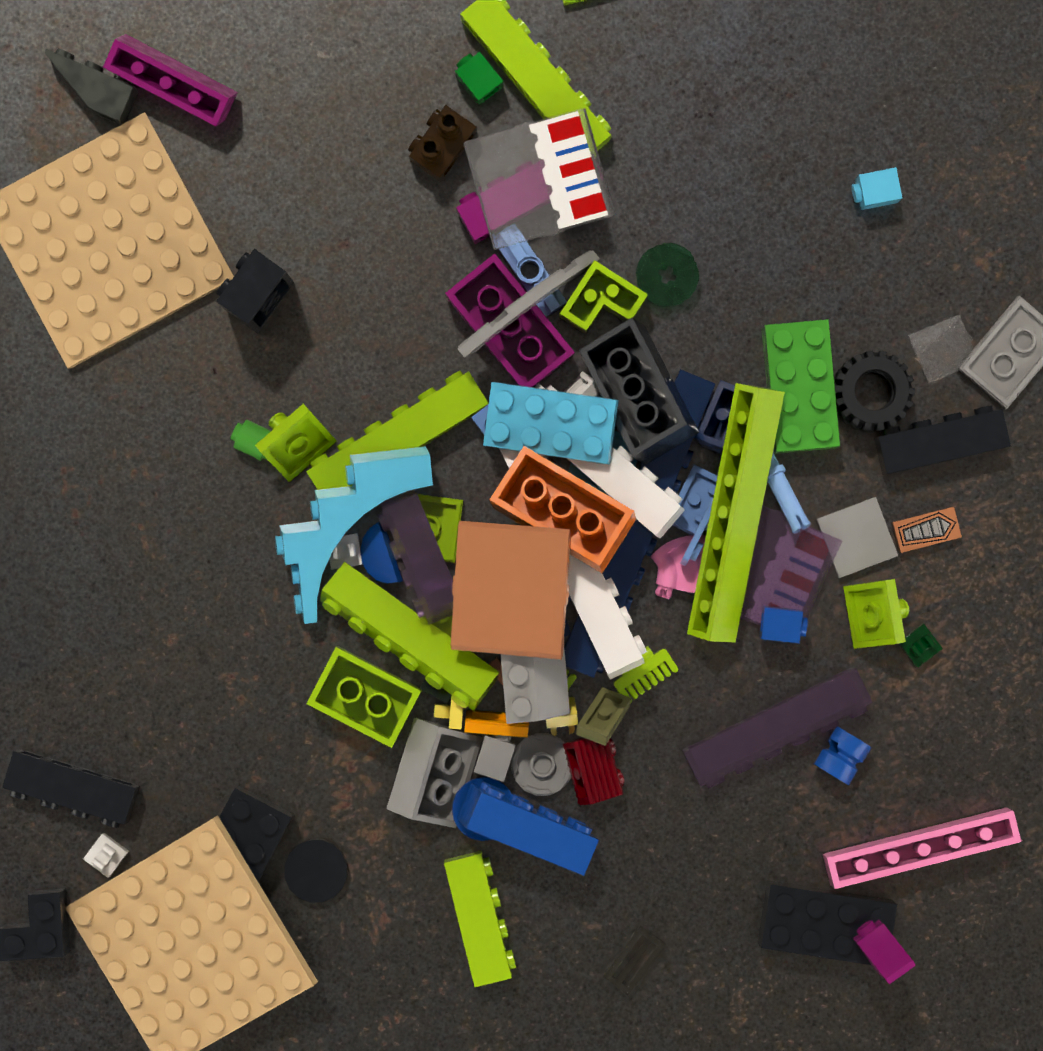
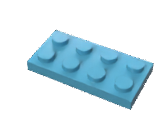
M491 382L483 446L521 451L523 446L537 454L610 464L619 400Z

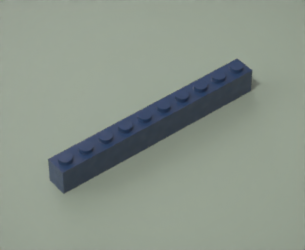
M680 369L674 383L699 430L705 409H708L715 392L713 389L715 383ZM696 435L646 465L640 463L638 469L641 470L645 466L659 478L655 482L658 487L663 491L669 487L677 494L682 482L677 479L681 467L687 469L694 452L689 450V447ZM637 519L602 573L605 580L612 578L619 593L614 599L619 608L625 606L627 611L633 601V598L628 596L633 584L639 586L645 572V568L640 567L645 555L651 557L658 540L653 538V533ZM578 614L572 627L571 635H569L564 647L566 667L594 678L596 672L603 673L604 666Z

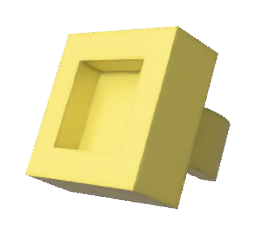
M569 697L570 714L546 719L547 729L550 728L552 735H557V727L568 726L569 734L574 733V725H578L575 697Z
M451 698V705L435 703L434 717L450 718L449 729L461 730L464 708L457 705Z

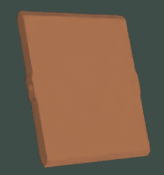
M459 521L456 566L452 584V595H454L451 650L562 660L566 605L568 604L570 529Z

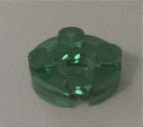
M675 243L656 245L647 250L638 262L636 268L637 288L647 293L646 300L654 305L661 307L678 306L691 297L698 285L699 270L691 252L681 245ZM667 267L673 268L672 274L676 276V280H669L667 284L661 281L662 276L658 272L660 269L666 270Z

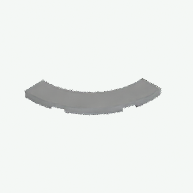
M590 250L574 259L565 269L560 268L506 307L491 323L487 322L458 346L459 352L464 358L476 352L536 304L567 283L578 278L591 266L594 260L598 261L600 258L593 250Z

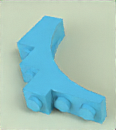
M425 446L350 455L351 465L345 466L347 484L352 486L315 490V501H310L312 520L317 521L279 525L280 536H275L277 555L283 556L286 565L296 564L291 565L293 584H298L299 595H294L295 613L302 615L304 624L317 622V597L322 574L333 550L344 534L365 513L383 501L408 490L433 485L431 457Z

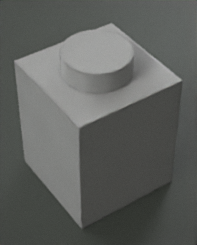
M485 734L474 772L504 782L516 743L510 742L512 736H491Z

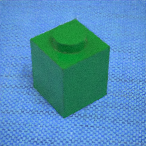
M480 51L474 56L471 53L466 55L456 64L458 67L455 70L456 79L478 106L482 105L504 87L503 80Z

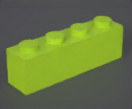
M482 851L445 859L444 866L474 987L511 979V970L516 969L513 951H506L503 940L508 938L509 935L505 919L499 920L496 907L501 906L497 888L491 889L488 879L489 876H493L490 858H483Z

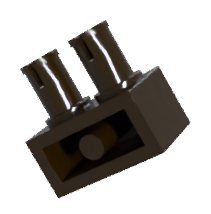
M447 105L441 111L436 109L426 123L429 128L422 137L418 134L408 148L411 152L409 155L410 162L440 183L477 133V126Z

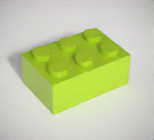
M337 646L306 704L392 748L422 691L419 687Z

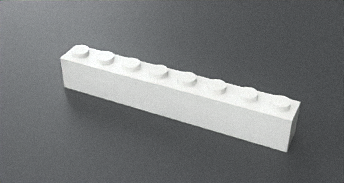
M499 448L508 468H510L520 451ZM539 454L540 456H542V457H544V458H546V457L549 456V455ZM570 555L568 572L569 595L609 679H613L644 664L642 654L647 652L640 636L633 637L628 628L633 622L626 607L619 608L614 599L619 593L612 578L605 580L602 573Z

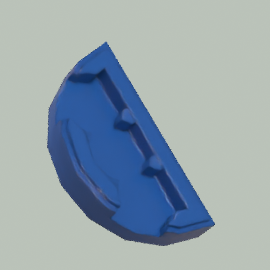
M378 522L368 529L362 539L360 549L362 563L367 573L377 581L387 584L402 582L403 579L384 522Z

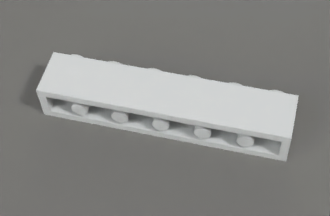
M539 383L534 387V388L545 389V388H544L543 386H541ZM551 385L546 388L547 390L557 391ZM621 445L617 450L612 447L610 464L567 458L609 496L634 510L636 519L658 538H661L685 511L679 505L682 498L669 487L665 491L658 487L655 482L659 478L645 466L641 470L636 468L631 463L634 458Z

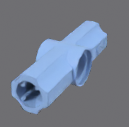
M515 224L505 228L492 238L515 273L517 280L527 292L549 277L542 261L535 255ZM527 263H532L538 267L539 273L535 278L527 279L521 274V268ZM558 289L536 305L548 317L566 305L567 301Z

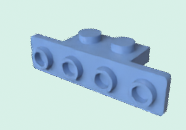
M695 464L679 493V496L682 498L679 505L685 511L672 525L693 536L680 562L684 566L687 565L689 559L696 561L704 545L698 541L703 531L707 532L717 475Z

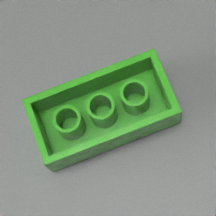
M829 319L765 325L761 330L766 385L768 389L785 392L773 453L840 447Z

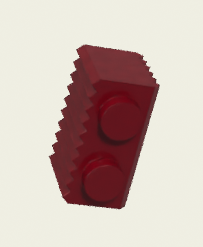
M586 738L563 744L579 805H590L623 795L624 777L620 769L616 768L614 760L616 747L611 738L605 746Z

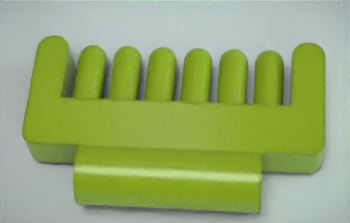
M646 646L647 652L642 654L645 663L623 673L621 677L613 682V685L618 693L630 697L625 690L626 688L632 698L637 699L638 694L631 684L635 686L639 694L643 695L645 690L638 679L646 690H650L651 685L644 675L647 676L653 686H656L658 681L651 670L659 681H664V676L657 666L660 667L666 677L671 676V672L664 661L674 673L678 672V667L666 649L662 648L653 654L649 646Z

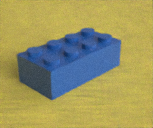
M482 781L480 786L471 783L457 816V819L466 829L583 876L585 875L599 839L591 834L593 829L586 826V823L570 816L565 821L563 816L557 814V811L540 805L537 810L534 808L535 805L528 802L529 800L511 793L509 798L505 797V793L489 783Z

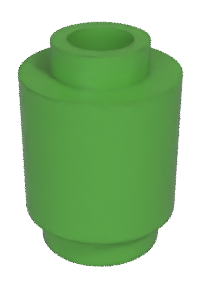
M246 419L243 424L237 423L230 440L235 441L233 448L260 461L262 459L267 460L255 445L269 434L271 430Z

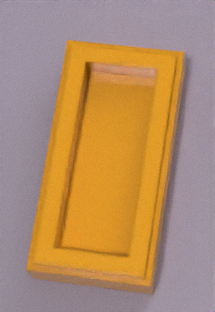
M466 710L465 733L528 738L529 722L507 724L506 713Z

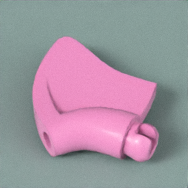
M692 535L673 539L662 545L651 555V559L658 567L656 596L670 599L673 589L695 593L704 545L696 561L689 559L686 566L680 564L693 538ZM701 535L698 542L704 544L706 536Z

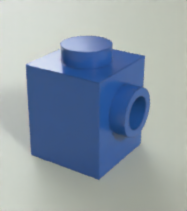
M763 606L759 637L763 640L800 644V636L806 637L808 618L803 617L802 610Z

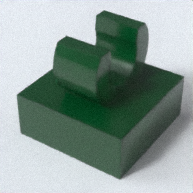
M924 623L905 636L906 642L899 643V646L916 668L943 649Z

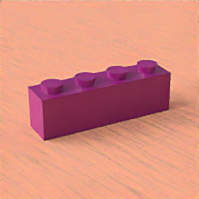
M127 34L114 40L103 65V68L214 126L226 120L238 93Z

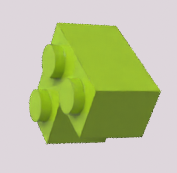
M594 260L560 312L559 318L586 334L602 308L625 322L635 317L648 294Z

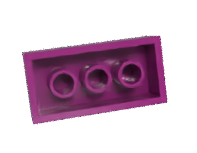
M494 253L449 289L445 296L475 333L487 322L491 323L506 307L524 295L526 291ZM537 305L485 344V347L515 384L527 387H535L538 383L540 384L575 354Z

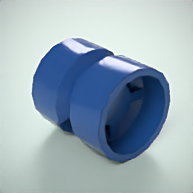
M836 726L828 739L830 747L822 749L813 764L849 786L858 772L856 764L864 762L872 747Z

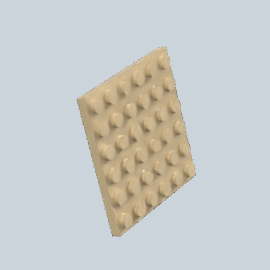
M145 112L0 190V244L68 369L219 289L227 278L232 280L234 277Z
M218 815L65 907V910L150 1051H200L318 982Z

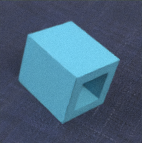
M896 167L860 174L855 179L856 184H852L854 202L860 203L861 210L896 204L902 199Z

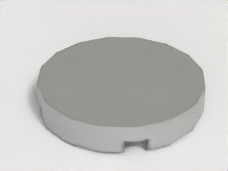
M534 733L528 736V738L525 737L515 747L511 758V771L515 781L524 791L536 796H549L560 791L569 782L571 773L569 772L570 768L566 760L565 749L563 748L565 742L560 737L550 733Z

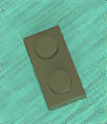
M602 687L578 723L576 735L605 746L628 711L631 698Z

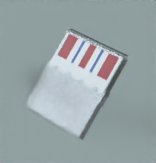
M585 108L535 122H523L514 128L463 143L494 250L543 236H556L559 233L565 232V230L616 215Z

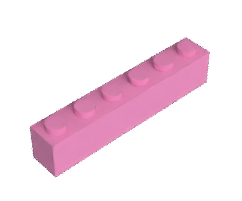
M1002 808L824 853L823 858L830 885L837 889L1019 843L1021 838L1014 811L1009 808Z

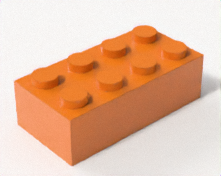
M523 446L489 499L493 509L522 526L570 529V555L600 573L604 572L636 521L634 510Z

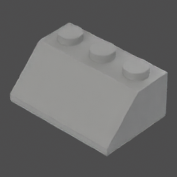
M564 648L562 660L500 654L507 724L541 721L570 714Z
M414 718L386 809L412 820L456 828L452 815L453 800L457 791L471 779L483 737L472 733H465L459 729H449V726Z

